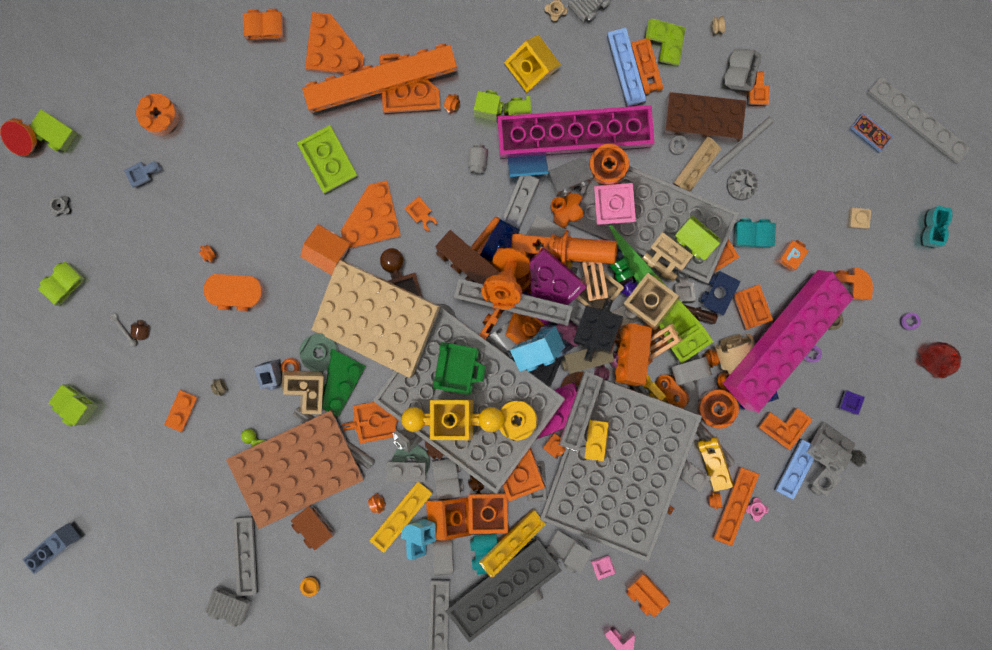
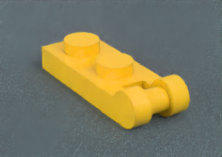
M713 437L709 441H698L714 492L732 488L734 484L719 438ZM714 448L715 451L709 452L708 449Z

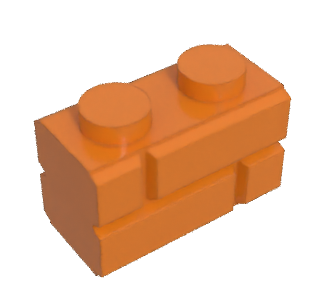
M643 571L626 586L628 590L626 594L634 602L638 600L642 604L640 609L647 616L651 614L655 617L671 602Z

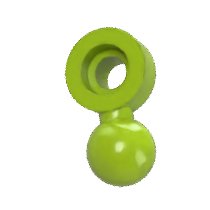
M245 429L241 433V440L246 444H251V447L266 441L263 439L257 440L256 433L252 429Z

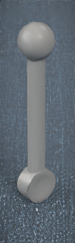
M115 313L110 314V320L115 321L129 340V345L134 347L137 342L131 338L119 322L118 315Z

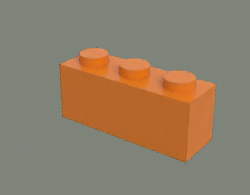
M635 323L622 325L620 347L618 349V366L615 371L616 382L631 386L646 385L652 333L651 327Z

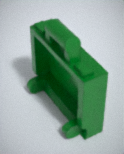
M441 342L433 388L471 395L473 383L483 382L486 366L477 362L479 349ZM476 366H478L477 376H476V379H475V378H474L475 369H476Z

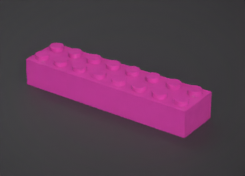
M652 105L497 116L500 158L595 151L604 144H615L621 149L652 147L655 144Z
M817 270L724 381L725 387L745 409L757 413L762 410L852 301L853 297L833 272Z

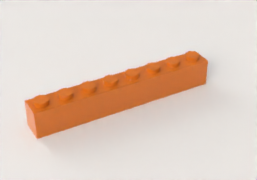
M440 44L435 47L436 49L430 51L423 49L413 56L409 54L402 55L396 61H382L379 66L373 67L368 65L355 73L354 71H347L341 77L330 76L325 78L324 82L317 83V81L307 83L306 87H303L302 90L310 113H314L458 71L451 45Z

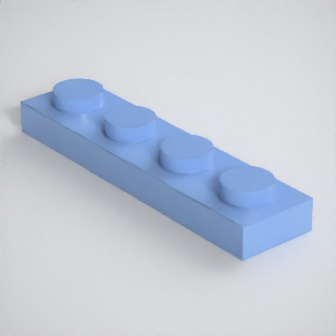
M622 28L608 32L607 36L627 107L646 102L627 29Z

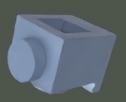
M279 359L263 362L254 367L260 389L268 388V390L279 388V384L282 383V375L278 365L280 363Z

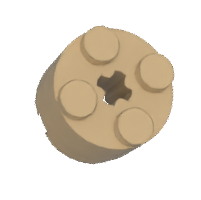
M741 334L732 335L720 340L721 344L719 346L718 344L715 345L721 368L727 370L729 374L735 370L755 346L751 334H746L747 337H741Z

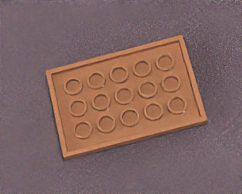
M332 410L226 459L258 529L364 480Z

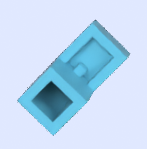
M422 519L403 528L401 538L406 540L407 559L414 560L426 555V545L436 541V525L434 522Z

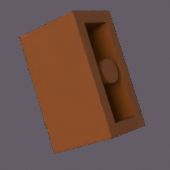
M312 505L308 506L291 520L293 523L291 525L296 533L303 535L305 538L303 541L309 549H318L335 534Z

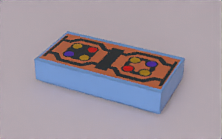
M862 113L850 128L879 152L884 149L893 137L865 113Z

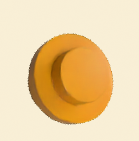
M313 577L303 579L300 584L302 594L307 597L316 595L319 591V582Z

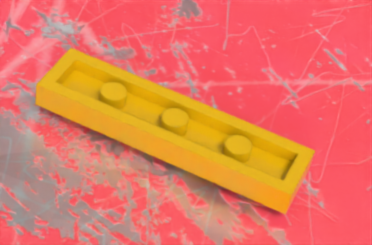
M417 482L369 541L384 553L433 492L421 482Z
M531 510L479 561L490 577H494L546 525L544 521L540 520L541 517L535 510Z

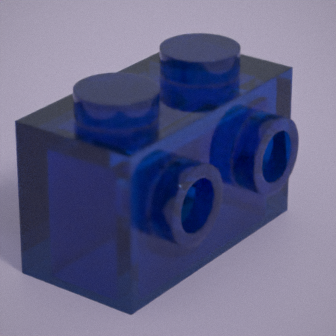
M500 219L480 256L493 263V256L497 249L511 248L512 235L519 234L520 230Z

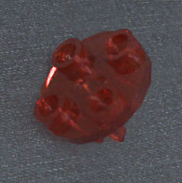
M938 341L924 349L921 364L929 372L943 379L958 371L962 358L954 346Z

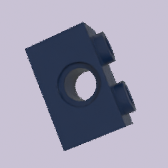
M721 271L717 272V274L713 273L708 283L711 285L708 292L704 291L700 298V301H702L701 307L719 316H724L741 281ZM716 288L723 290L721 298L715 296L714 291Z

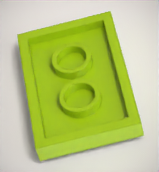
M331 125L297 142L324 194L358 176Z

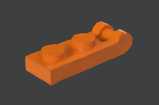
M645 38L631 42L645 95L650 94V91L663 90L662 80L650 39ZM653 77L655 82L648 84L647 79Z

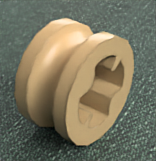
M720 16V18L713 17L714 34H717L719 31L725 33L724 16Z

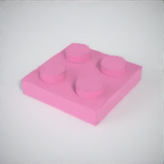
M633 183L594 186L597 225L636 222Z

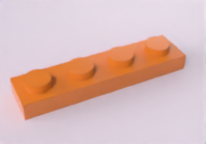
M740 467L713 537L714 540L730 546L733 545L760 474Z

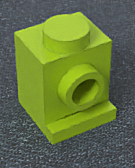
M526 96V100H522L521 97L511 98V101L504 103V115L531 114L530 96Z

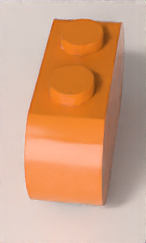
M213 274L204 284V296L210 304L218 305L217 309L229 310V306L237 307L238 311H248V308H255L262 302L264 287L260 280L253 276Z

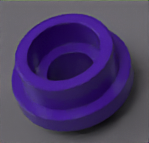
M627 281L622 285L624 288L621 293L625 294L626 297L630 296L637 287L638 282Z

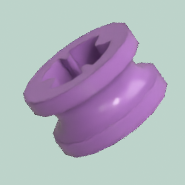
M916 313L905 314L902 318V325L907 330L916 329L921 323L920 317ZM913 316L916 324H912L910 327L907 325L909 322L906 323V319Z
M814 345L813 351L817 352L814 355L815 359L808 357V354L804 359L808 362L819 361L822 357L821 349Z

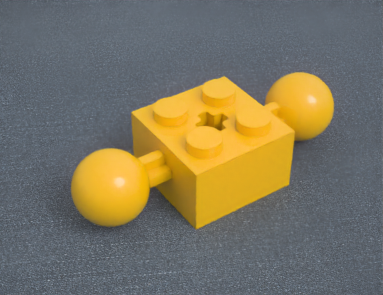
M430 400V414H425L418 407H410L403 412L401 422L403 427L410 432L420 431L425 425H430V440H472L473 426H480L486 432H496L502 427L504 418L501 411L494 407L485 408L480 414H473V400ZM452 415L455 418V422H453V425L452 422L449 421V417H452Z

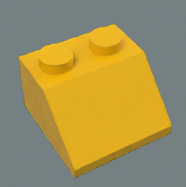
M539 35L526 40L504 62L526 93L548 78L561 66Z

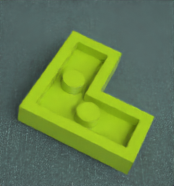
M656 19L648 20L646 39L662 43L659 62L675 66L680 64L686 27Z

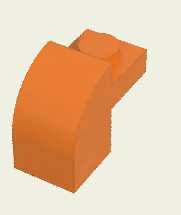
M854 267L850 269L849 275V271L837 270V273H835L836 277L841 283L849 284V293L853 299L872 300L873 283L866 271Z

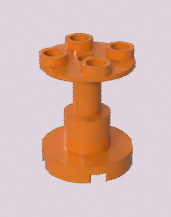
M499 248L493 256V265L500 273L486 279L482 287V296L487 302L489 300L494 303L493 306L496 308L511 309L520 302L522 296V289L516 282V278H522L529 273L530 260L523 249Z

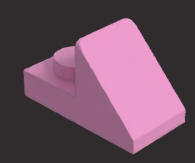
M608 627L603 631L616 650H634V632L621 641L622 636L616 629L612 631Z

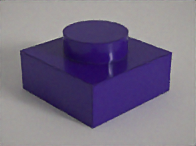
M845 390L839 408L859 415L865 397Z

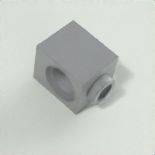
M578 301L573 306L570 321L579 326L585 310V306Z
M823 465L810 479L809 483L812 485L811 490L817 495L823 494L828 496L842 478ZM823 477L828 479L825 487L820 485V480Z

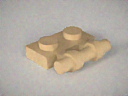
M662 232L651 246V249L656 254L652 257L646 253L642 259L648 263L649 267H654L661 272V276L665 279L669 278L671 281H674L677 277L672 272L674 267L682 271L693 254ZM663 257L670 264L668 267H665L658 259Z

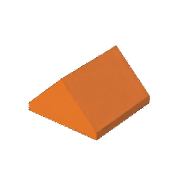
M317 224L304 242L300 257L332 275L335 266L340 259L343 260L351 243Z

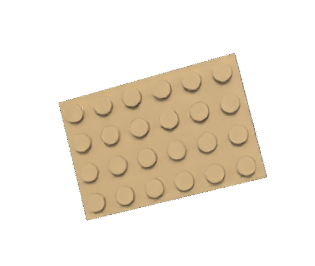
M340 259L334 268L311 330L324 334L325 337L412 378L441 306Z

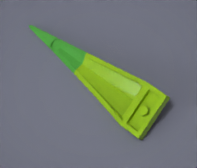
M609 225L624 257H627L629 260L628 265L633 269L634 277L638 284L647 273L664 284L612 225ZM680 300L659 325L661 330H663L670 324H674L675 331H678L679 338H682L683 341L671 348L681 364L714 342L703 325ZM670 331L665 333L664 336L667 337L668 335H670ZM674 338L668 340V344L674 341Z

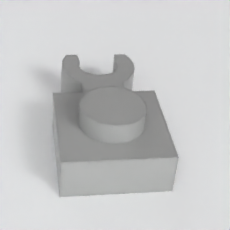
M676 271L677 277L675 280L678 283L673 286L674 292L679 295V300L682 303L695 302L694 283L688 282L689 275L685 274V277H680L679 271Z

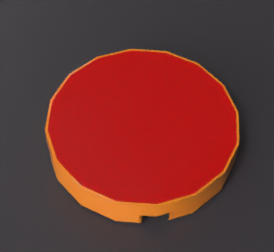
M12 118L3 123L0 130L5 146L12 153L20 156L33 152L37 139L32 128L28 124L22 123L21 119Z

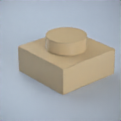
M850 208L849 227L870 229L871 209Z

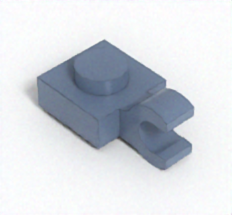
M156 161L144 166L143 162H139L125 169L124 172L131 186L135 188L151 180L149 174L155 173L162 168L159 162L156 163Z

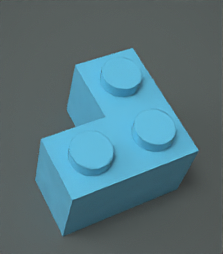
M556 326L538 332L532 339L516 344L510 351L519 371L527 370L529 372L538 368L540 364L544 363L546 366L555 362V358L561 355L560 352L565 346Z

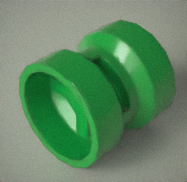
M627 257L617 260L616 264H610L611 269L616 273L615 278L617 282L635 275L633 269L628 265L629 260Z

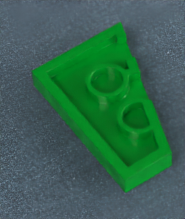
M331 348V358L327 368L328 374L322 394V409L326 411L332 410L334 415L339 416L365 365Z

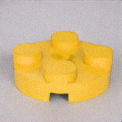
M524 401L509 402L500 410L503 414L504 422L499 430L507 438L517 441L523 440L531 436L537 428V414L533 407ZM515 415L522 417L520 426L512 422L515 420Z

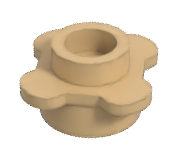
M554 0L545 6V11L551 15V20L557 21L561 15L567 14V8L564 7L561 0Z

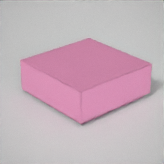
M609 555L591 561L598 580L616 574Z

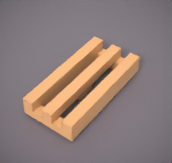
M582 262L585 283L587 284L588 301L608 298L602 263ZM596 264H598L603 295L599 293L595 270ZM587 266H591L596 296H592Z
M670 324L651 337V342H653L668 331L671 333L650 347V360L683 341L681 337L679 338L678 331H675L674 324ZM674 338V341L653 354L651 353L657 347Z

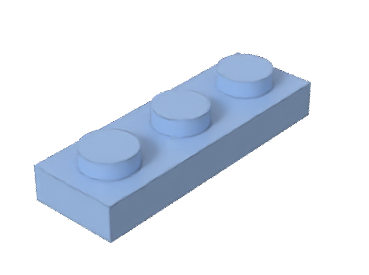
M803 439L800 440L775 491L793 500L814 461L813 457L806 453L810 443Z

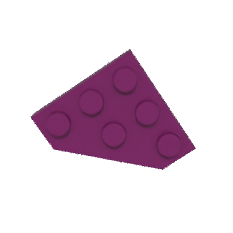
M544 247L530 260L532 297L569 305L587 287L583 280ZM539 319V320L542 321L545 325H548V324L551 322V321Z

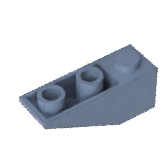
M68 523L54 531L22 560L31 572L36 574L81 537L72 525Z

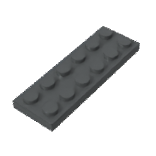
M537 539L511 559L494 577L489 576L445 612L470 643L562 570Z

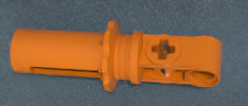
M566 230L564 236L561 237L556 236V234H551V237L528 236L524 234L512 235L511 248L516 250L523 249L526 252V256L534 257L539 252L535 246H539V243H541L545 249L565 266L570 261L616 264L617 241L572 238L569 230Z

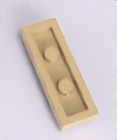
M707 137L674 184L691 192L720 152V146L712 138Z

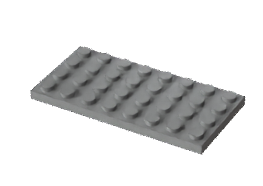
M607 161L606 165L604 166H607L608 169H611L614 164H611L610 161ZM629 166L626 176L618 184L633 183L636 222L597 225L594 186H602V184L597 183L593 178L590 180L591 184L582 187L579 195L583 198L578 205L582 208L584 216L578 221L569 220L568 224L605 240L616 241L609 228V225H612L635 252L642 256L648 253L653 257L656 254L651 249V246L662 232L682 246L676 240L675 234L691 215L696 217L721 238V242L706 260L698 259L693 255L682 271L676 267L674 269L707 284L713 275L739 215V212ZM687 245L685 247L682 246L691 253L692 250ZM660 257L658 259V261L665 266H668L670 264L663 257Z

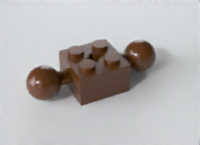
M395 248L386 249L380 256V265L385 271L390 272L392 280L388 282L424 298L417 274L402 275L401 268L404 265V256L401 251Z

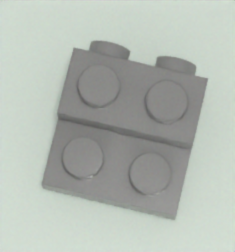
M823 422L806 453L838 475L846 469L852 457L851 452L855 443L826 422Z

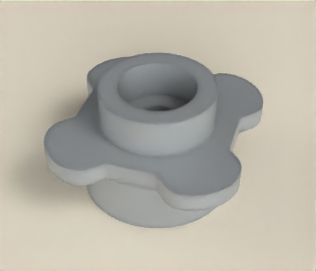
M63 195L60 198L51 197L49 199L52 215L57 216L60 213H69L67 196Z

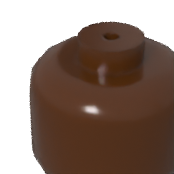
M137 320V322L132 323L131 337L135 340L147 339L150 334V325L146 324L144 320Z

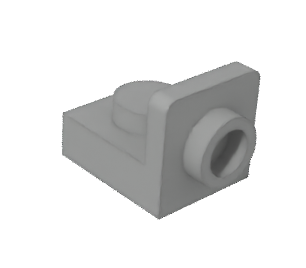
M405 428L400 433L396 430L393 432L396 447L401 450L404 449L408 453L423 440L415 432H410Z

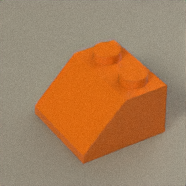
M468 497L426 501L427 520L434 522L436 525V540H450L472 535L469 534Z

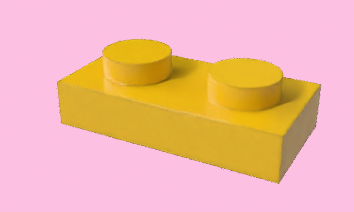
M589 420L584 459L605 461L609 422Z

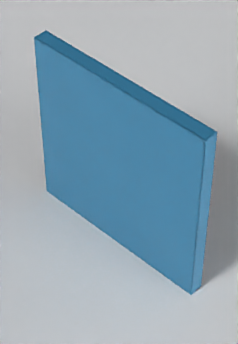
M546 154L508 157L510 177L548 174Z

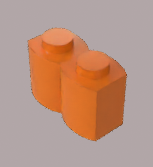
M250 9L248 13H243L245 39L284 38L282 12H278V9H267V12L261 13L259 10Z

